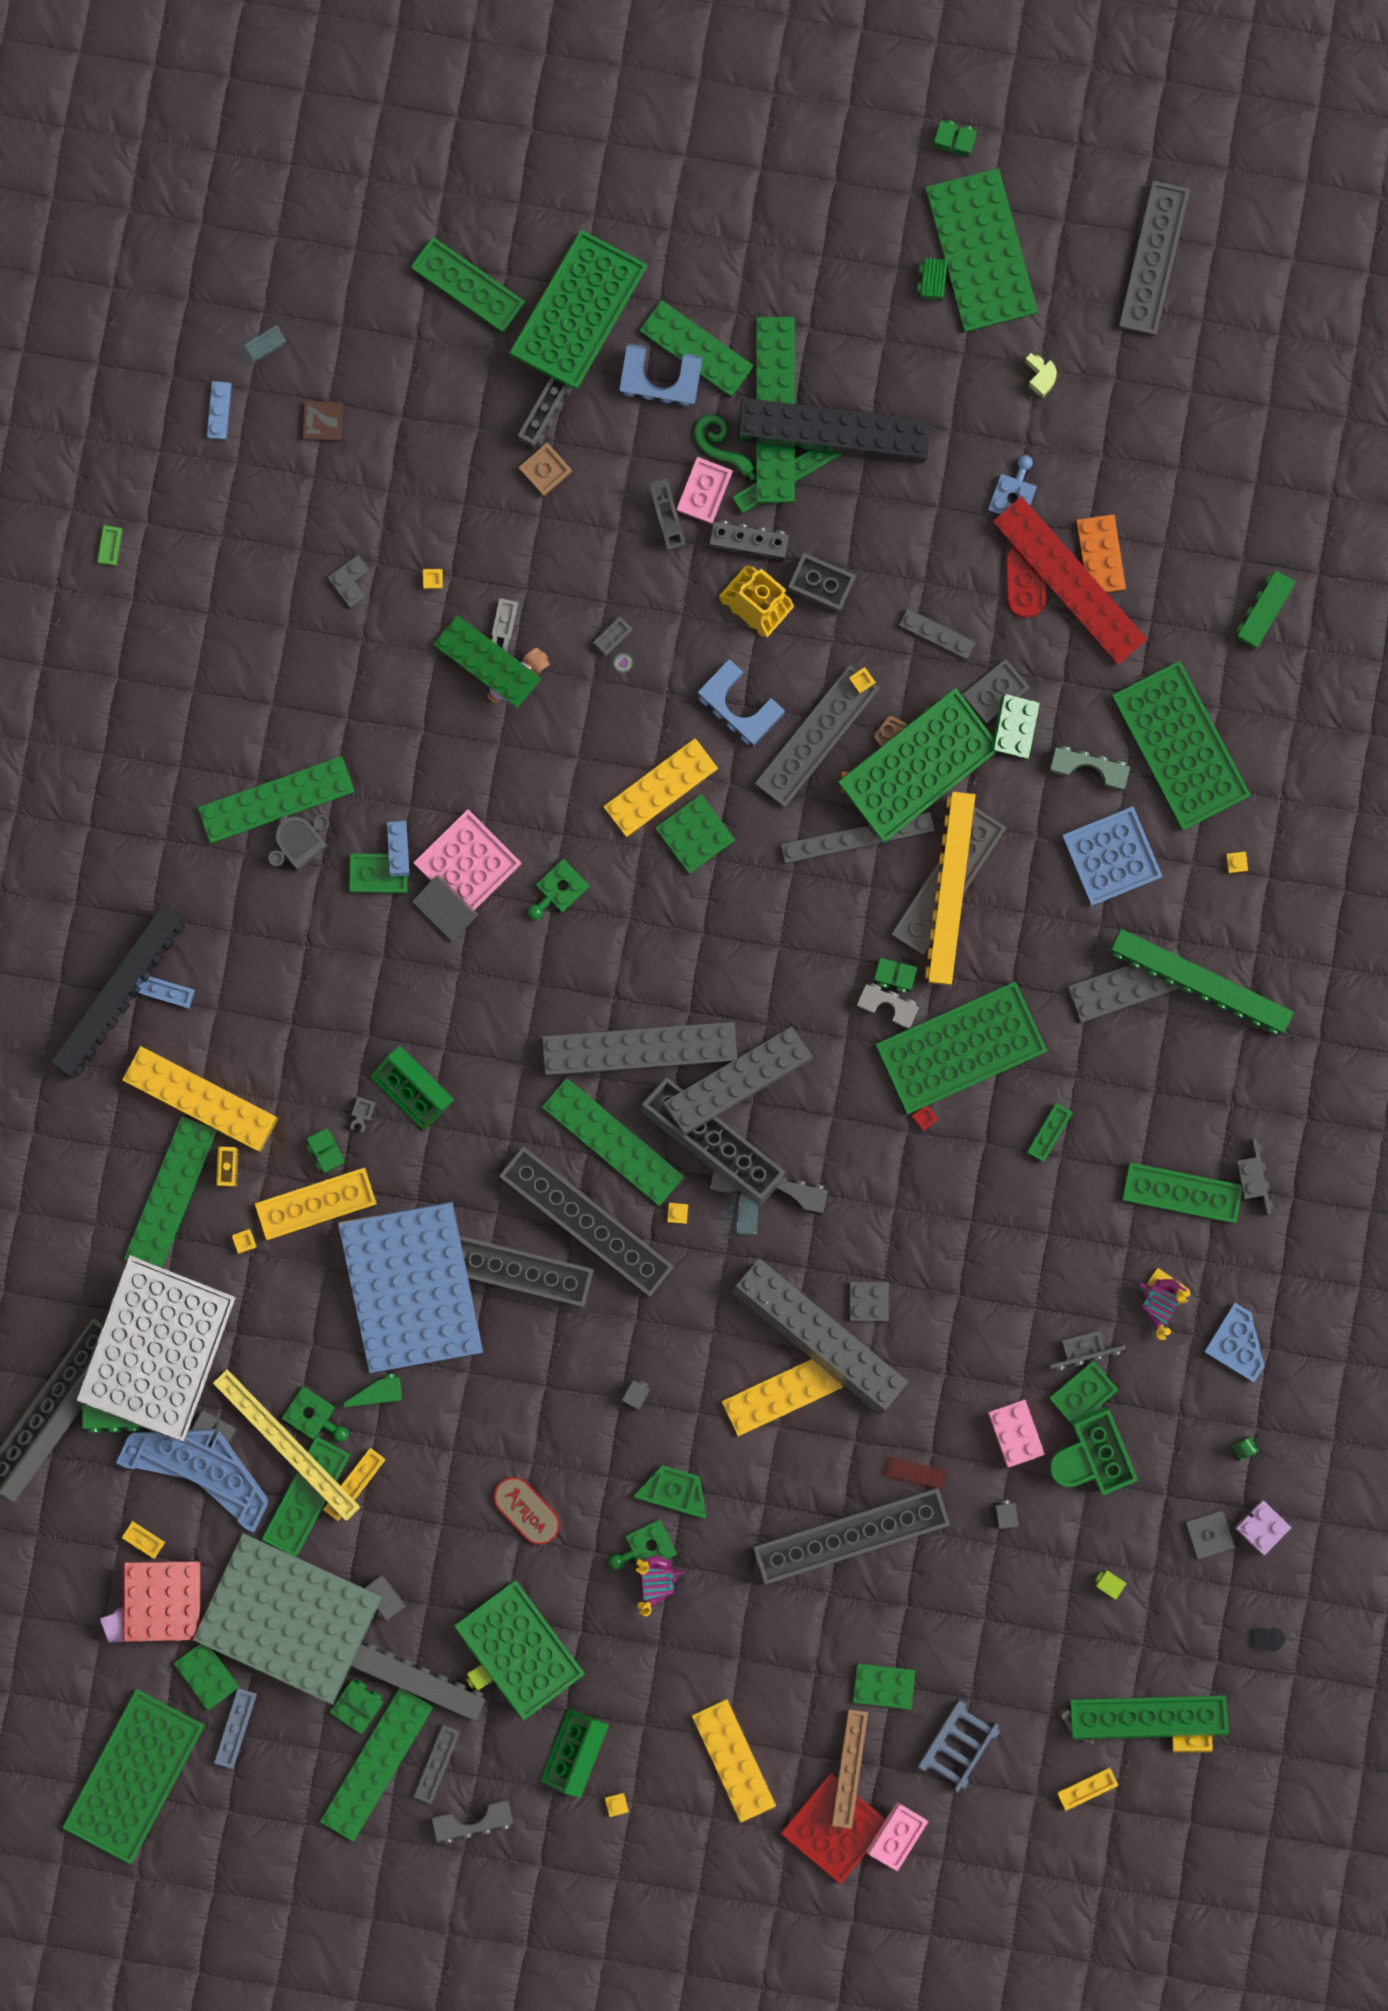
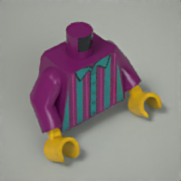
M1157 1279L1153 1287L1142 1282L1137 1290V1293L1146 1297L1142 1307L1157 1330V1338L1160 1340L1166 1339L1165 1335H1170L1171 1330L1164 1327L1168 1325L1178 1304L1188 1302L1185 1297L1190 1296V1291L1183 1288L1175 1279Z
M658 1555L637 1560V1565L640 1567L636 1568V1571L641 1574V1590L643 1601H645V1603H638V1608L642 1610L639 1614L643 1616H648L651 1613L652 1607L674 1593L675 1582H685L684 1570L673 1571L671 1561Z

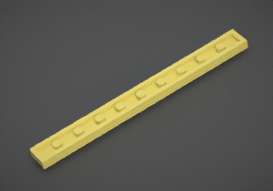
M226 1370L213 1383L346 1521L361 1508L229 1370Z

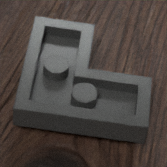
M357 555L330 575L328 579L348 606L353 608L366 598L355 582L370 572L360 556Z

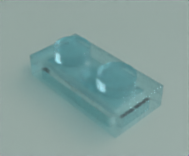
M276 325L246 343L245 347L256 362L287 343Z
M740 1195L737 1233L756 1235L758 1205L745 1195Z

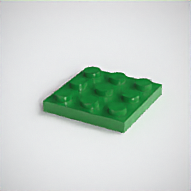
M702 794L655 828L689 875L736 841Z

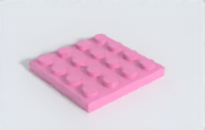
M469 810L458 818L414 862L430 880L439 875L474 911L522 865Z

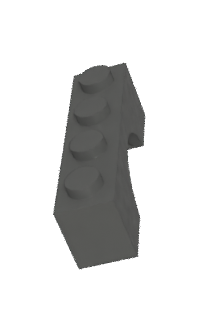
M509 1799L490 1803L486 1816L481 1821L473 1824L459 1821L453 1813L432 1818L437 1842L442 1841V1844L453 1842V1838L461 1836V1839L473 1837L472 1833L480 1832V1835L491 1833L492 1828L499 1827V1830L511 1828L510 1824L514 1823Z

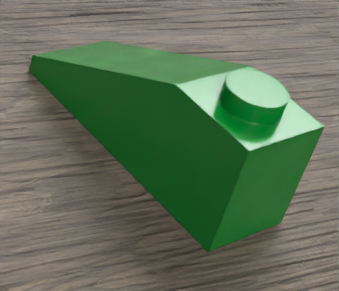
M395 1374L384 1375V1379L378 1380L346 1401L344 1407L403 1400L400 1377H396Z

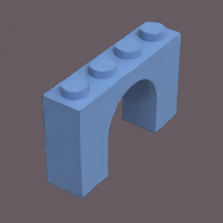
M628 343L620 391H623L624 395L635 396V394H640L645 399L657 397L667 403H672V400L680 401L679 404L684 406L695 404L703 356L684 353L679 379L673 385L661 388L652 385L645 377L644 362L647 347Z
M729 659L698 691V696H700L698 700L707 707L709 705L714 709L712 713L718 719L723 718L727 722L726 726L732 732L737 731L741 735L740 739L746 745L751 744L754 747L785 714V710L771 698L751 717L741 718L733 715L726 706L725 697L728 690L742 677L743 671Z

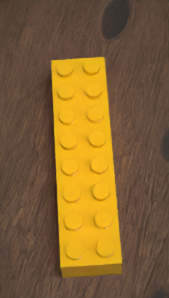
M141 1046L123 1078V1081L259 1152L262 1151L278 1120L276 1116Z

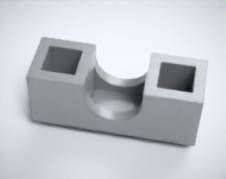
M866 984L857 1007L874 1014L879 1005L889 1004L895 1011L892 1023L910 1029L919 1009L916 1006L917 1003L907 998L905 1001L898 998L899 995L892 991H888V993L881 991L882 987L876 984Z

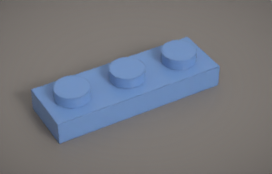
M212 381L207 431L208 439L227 440L231 383Z
M406 821L387 822L390 877L409 876Z
M149 977L147 982L143 981L139 985L141 988L139 994L190 1009L195 993L193 989L154 977Z

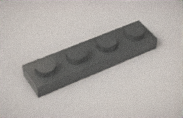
M908 608L899 624V627L965 660L968 659L976 643Z

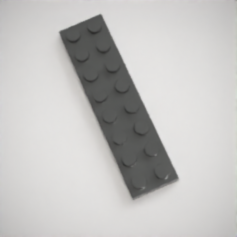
M1153 181L1119 328L1156 336L1190 189Z
M851 665L848 666L755 783V785L784 808L880 689L874 684L859 694L849 680V677L858 672Z
M976 807L973 810L963 894L1007 828ZM939 862L891 934L923 956L933 940H930L931 929H935L936 921H932L933 910H937L938 902H935L936 891H940V883H937L938 872H942L943 867Z
M790 1027L663 1103V1106L685 1136L811 1061L813 1056L793 1027Z

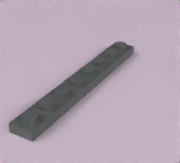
M931 812L918 815L886 842L934 832ZM869 825L781 844L786 864L885 842L879 839Z

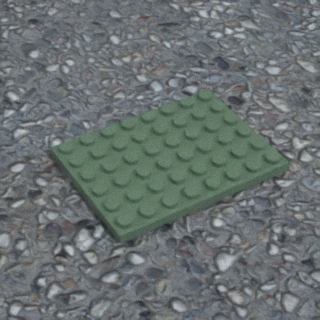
M242 1534L193 1640L333 1704L382 1597L246 1534Z

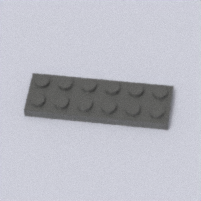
M1177 949L1169 951L1179 956ZM1128 965L1068 986L1080 1023L1182 987L1177 984L1174 986L1164 982V978L1160 976L1153 977L1147 974L1146 969L1141 967L1137 969Z

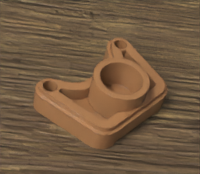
M889 716L875 733L874 739L882 746L908 724L893 716Z

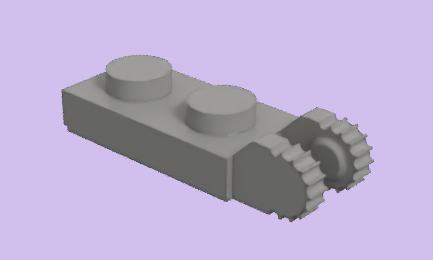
M500 598L492 631V641L497 644V638H503L504 644L502 649L507 652L509 640H511L518 602Z

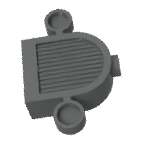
M324 815L317 816L314 820V826H311L308 821L300 817L288 818L284 816L277 822L279 827L276 832V840L281 851H272L269 854L268 860L271 865L278 867L283 864L284 858L288 857L299 871L328 848L317 833L329 828L330 822L328 818Z

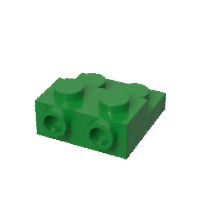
M357 1679L356 1682L352 1680L330 1713L362 1735L384 1701L381 1700L382 1696L374 1690L372 1693L365 1689L367 1685Z

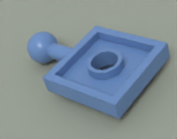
M1023 455L1018 459L1019 470L1016 479L1003 474L1000 475L988 511L1001 515L1012 505L1007 500V496L1011 493L1016 494L1018 499L1022 496L1031 505L1037 486L1023 482L1026 470L1030 469L1033 464L1030 456Z

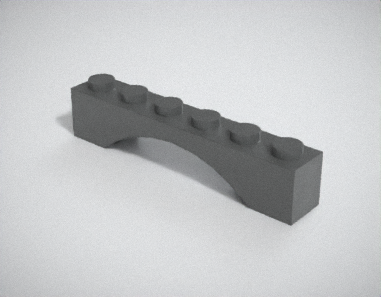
M714 1171L710 1190L728 1194L737 1190ZM784 1178L782 1183L776 1188L790 1195L804 1210L823 1214L828 1190H824L825 1186L813 1184V1187L805 1186L806 1182L795 1180L794 1183L787 1182V1178Z

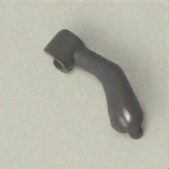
M1065 1707L1059 1711V1715L1072 1734L1071 1712ZM1083 1739L1087 1743H1094L1093 1739Z

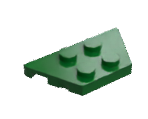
M662 1465L634 1496L641 1500L706 1519L700 1476Z

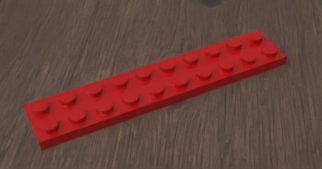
M1022 496L993 521L1118 665L1148 640Z

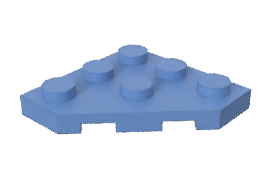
M1234 1303L1204 1352L1253 1383L1264 1368L1252 1313Z

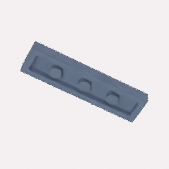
M238 1688L215 1764L234 1769L257 1693Z

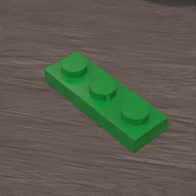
M1056 1103L1027 1153L1044 1162L1073 1112Z

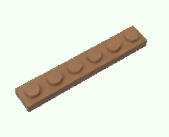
M849 1709L847 1713L831 1825L833 1827L852 1829L868 1712Z

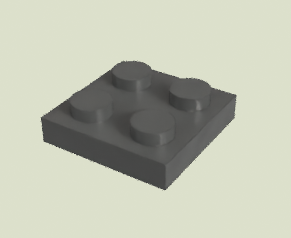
M850 1282V1321H889V1282Z

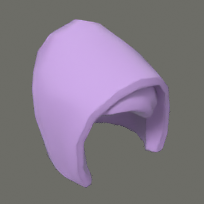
M123 1607L117 1608L114 1614L101 1618V1623L109 1643L123 1642Z

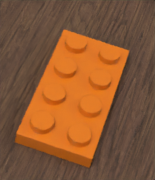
M1115 515L1077 520L1084 568L1106 593L1126 590Z

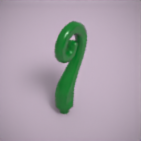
M714 414L700 418L694 429L695 440L699 448L712 458L735 465L744 477L748 476L751 481L757 479L755 474L757 468L748 458L735 452L717 449L711 446L705 439V427L714 423L720 427V433L709 432L708 438L716 443L723 441L729 431L726 421Z

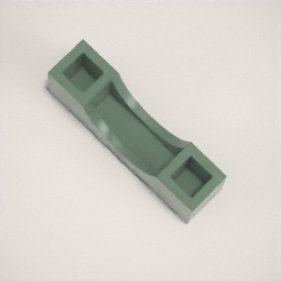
M1065 746L1055 749L1049 772L1068 777L1076 768L1091 767L1101 774L1105 787L1124 791L1130 767L1126 766L1127 763L1117 760L1113 763L1103 756L1094 758L1089 756L1090 753L1084 751L1075 753L1071 751V748Z

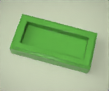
M103 525L97 560L98 564L117 566L123 532L122 528Z

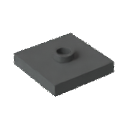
M1223 1510L1186 1522L1197 1559L1235 1548Z

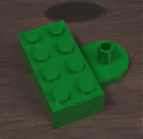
M1106 1406L1070 1421L1078 1442L1057 1451L1050 1462L1051 1474L1059 1484L1066 1487H1074L1094 1479L1099 1493L1103 1496L1138 1481L1112 1414Z

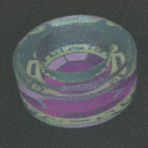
M620 653L614 658V667L618 672L626 673L632 668L633 661L630 655Z

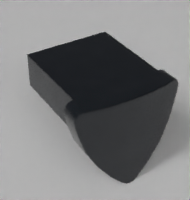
M1278 1628L1254 1629V1648L1277 1651L1286 1641L1285 1635Z

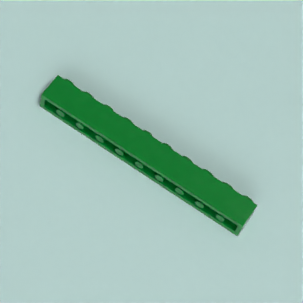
M1123 929L1117 932L1108 951L1113 954L1112 957L1123 961L1125 959L1129 961V965L1134 968L1140 969L1141 967L1146 969V973L1153 977L1160 976L1164 978V982L1173 986L1177 984L1186 993L1192 994L1193 992L1199 995L1198 998L1205 1002L1210 1000L1216 1003L1215 1006L1225 1011L1229 1009L1238 1018L1243 1019L1245 1017L1251 1020L1250 1023L1257 1027L1262 1025L1268 1028L1267 1031L1271 1034L1285 1033L1294 1013Z

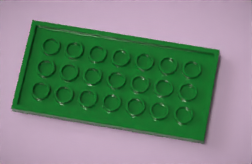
M999 168L926 187L944 259L947 260V270L964 333L1038 314Z
M581 230L514 344L509 356L577 391L648 265Z
M1181 661L1112 695L1182 831L1251 796Z
M953 688L837 781V783L882 842H886L995 754L996 751L991 750L994 738L957 688Z
M1016 982L876 1044L907 1114L1047 1052Z
M136 1689L63 1829L132 1864L205 1724Z

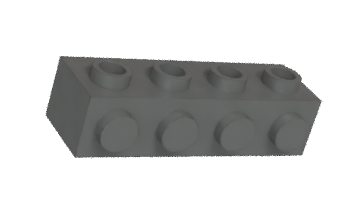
M550 378L519 432L518 440L534 449L537 445L541 446L545 439L543 434L546 429L550 430L555 421L553 419L555 413H560L564 406L563 399L565 396L569 397L573 389Z
M718 520V523L714 522L710 548L785 561L789 535H785L786 532L780 530L768 532L763 527L751 529L745 524L738 523L737 526L729 525L728 521Z

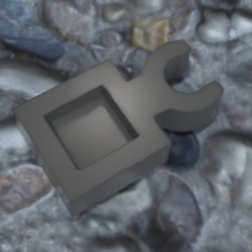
M357 1097L352 1116L357 1118L351 1123L352 1130H354L356 1124H361L360 1132L363 1133L365 1131L366 1125L364 1121H371L376 1102Z

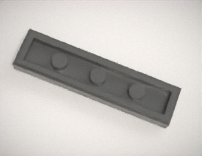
M442 1724L413 1796L414 1798L432 1804L461 1731Z

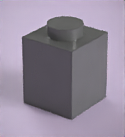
M640 1379L637 1382L633 1380L622 1401L639 1410L650 1391L647 1388L649 1384Z
M1010 1500L999 1501V1505H995L998 1529L1017 1527L1016 1504L1011 1503Z

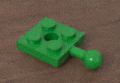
M564 859L561 860L536 884V887L546 897L538 905L529 907V917L533 920L540 919L543 915V910L551 902L563 913L590 885ZM560 881H565L569 887L567 890L561 891L558 889L557 884Z
M304 1386L282 1417L283 1420L314 1440L323 1427L333 1433L335 1440L339 1442L345 1441L349 1435L345 1427H336L327 1421L336 1407ZM311 1407L314 1410V1415L312 1418L307 1419L304 1416V1410Z
M661 1519L625 1536L632 1551L622 1556L612 1555L609 1559V1566L614 1570H619L623 1567L624 1562L633 1558L640 1560L658 1555L669 1559L677 1555ZM648 1540H654L657 1543L654 1551L647 1550L646 1542Z

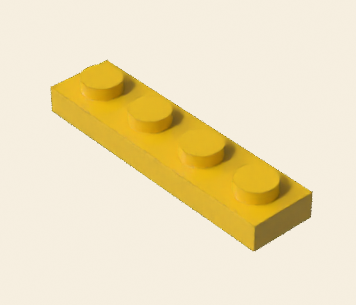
M370 1448L341 1487L355 1500L386 1459ZM329 1503L323 1509L337 1521L342 1518Z

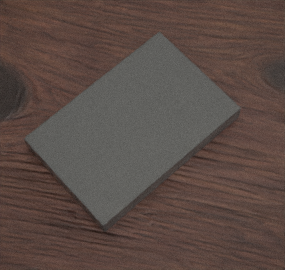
M1004 659L965 691L962 696L982 721L987 724L998 715L1002 694L1020 697L1030 687L1007 659Z
M436 875L412 901L452 942L478 916L439 875Z

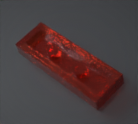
M891 1456L886 1475L943 1489L948 1470Z

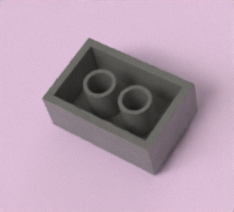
M803 553L788 586V591L840 614L854 584L856 575Z

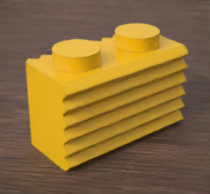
M218 1147L217 1186H237V1163H239L237 1161L239 1159L237 1152L239 1150L235 1147Z

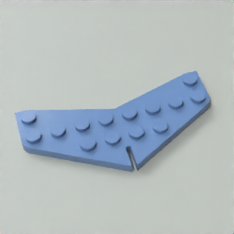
M216 1429L188 1430L184 1442L154 1431H134L129 1435L116 1462L117 1464L126 1468H138L187 1478L206 1490L235 1516L245 1529L253 1533L255 1532L268 1505V1498L220 1431L217 1433L212 1446L209 1443Z

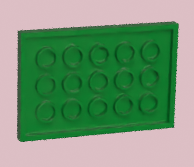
M516 1580L454 1626V1629L522 1721L585 1674Z

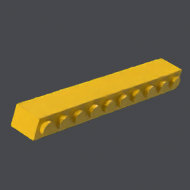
M952 792V795L947 798L946 808H950L949 815H945L944 826L947 827V834H943L942 845L945 846V851L940 854L939 864H942L943 867L942 872H938L937 883H940V891H936L935 902H938L937 910H933L932 921H936L935 929H931L930 940H933V947L929 948L927 958L931 959L930 967H926L925 978H929L928 983L952 985L975 794Z

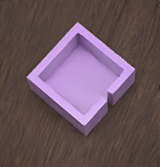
M1260 1500L1249 1512L1254 1516L1251 1518L1246 1515L1234 1528L1260 1554L1265 1556L1291 1527L1264 1500Z

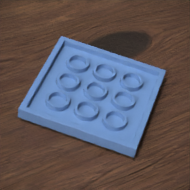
M1134 807L1062 835L1091 906L1163 877Z

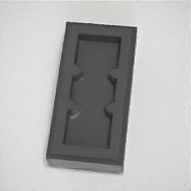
M619 616L593 641V644L607 656L633 629Z

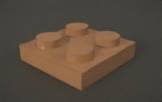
M548 443L519 467L520 471L544 497L573 472Z

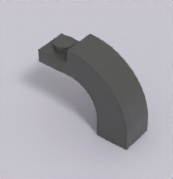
M668 479L649 483L667 550L686 545Z

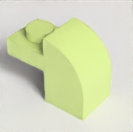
M1030 353L1025 363L1037 375L1030 381L1029 387L1043 399L1055 383L1056 368L1051 360L1044 365V361L1040 356H1034Z

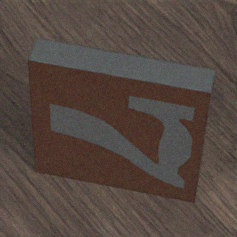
M305 401L303 440L341 441L343 402Z

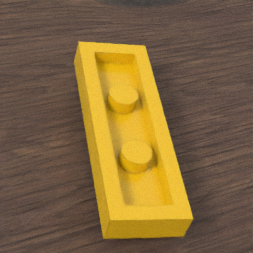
M1109 1767L1057 1792L1067 1811L1119 1785Z

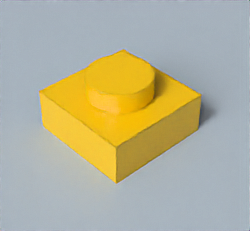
M423 569V588L443 589V570Z
M865 667L849 677V680L859 694L876 683Z
M1246 852L1226 854L1228 874L1248 871Z
M669 1203L667 1222L687 1224L688 1204Z
M251 1229L232 1235L238 1254L257 1248Z
M624 1793L605 1797L610 1817L629 1812Z

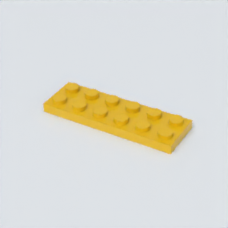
M695 738L606 804L604 808L627 838L717 771L718 767Z
M365 1168L255 1203L266 1240L377 1205Z
M811 1359L722 1401L737 1435L740 1436L841 1389L843 1386Z
M726 1699L692 1715L740 1822L775 1807L776 1804L728 1700Z

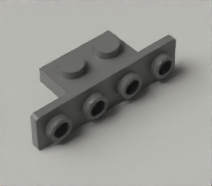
M1257 1138L1251 1139L1254 1158L1237 1161L1244 1199L1262 1196L1265 1215H1269L1271 1210L1274 1209L1272 1199L1268 1198L1267 1191H1270L1268 1179L1265 1180L1263 1172H1266L1264 1160L1261 1161L1260 1153H1262L1261 1142H1257Z
M1098 1330L1062 1340L1067 1359L1052 1362L1048 1365L1050 1369L1054 1368V1371L1065 1369V1365L1072 1363L1073 1366L1084 1364V1360L1090 1358L1092 1361L1103 1359L1102 1355L1110 1353V1356L1119 1355L1122 1353L1121 1350L1125 1349V1346L1120 1344L1104 1349L1101 1334Z

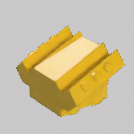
M747 565L719 595L723 605L730 606L732 613L740 616L747 622L750 628L757 629L759 635L763 637H768L794 607L791 599L785 594V588L762 569L758 571L754 567Z

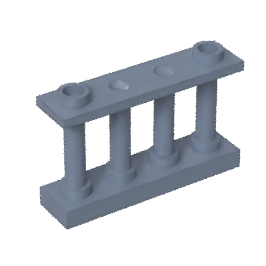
M960 1700L955 1704L918 1764V1767L924 1771L927 1768H933L955 1782L956 1786L954 1789L957 1792L960 1789L964 1790L969 1782L967 1777L989 1741L991 1739L995 1740L1000 1732L997 1729L999 1727L997 1723L990 1727L968 1713L967 1709L964 1708L966 1704ZM963 1718L987 1733L982 1744L957 1729V1726L954 1725L956 1720ZM953 1735L976 1749L977 1752L972 1760L947 1746L944 1741L946 1736ZM937 1751L944 1752L966 1766L967 1768L963 1775L960 1777L936 1762L934 1756Z

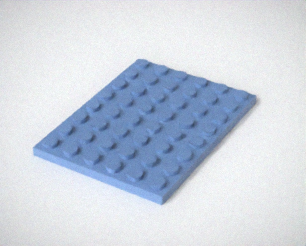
M453 1202L338 1223L369 1373L483 1353Z

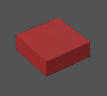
M928 1106L921 1108L911 1116L922 1131H925L938 1120Z

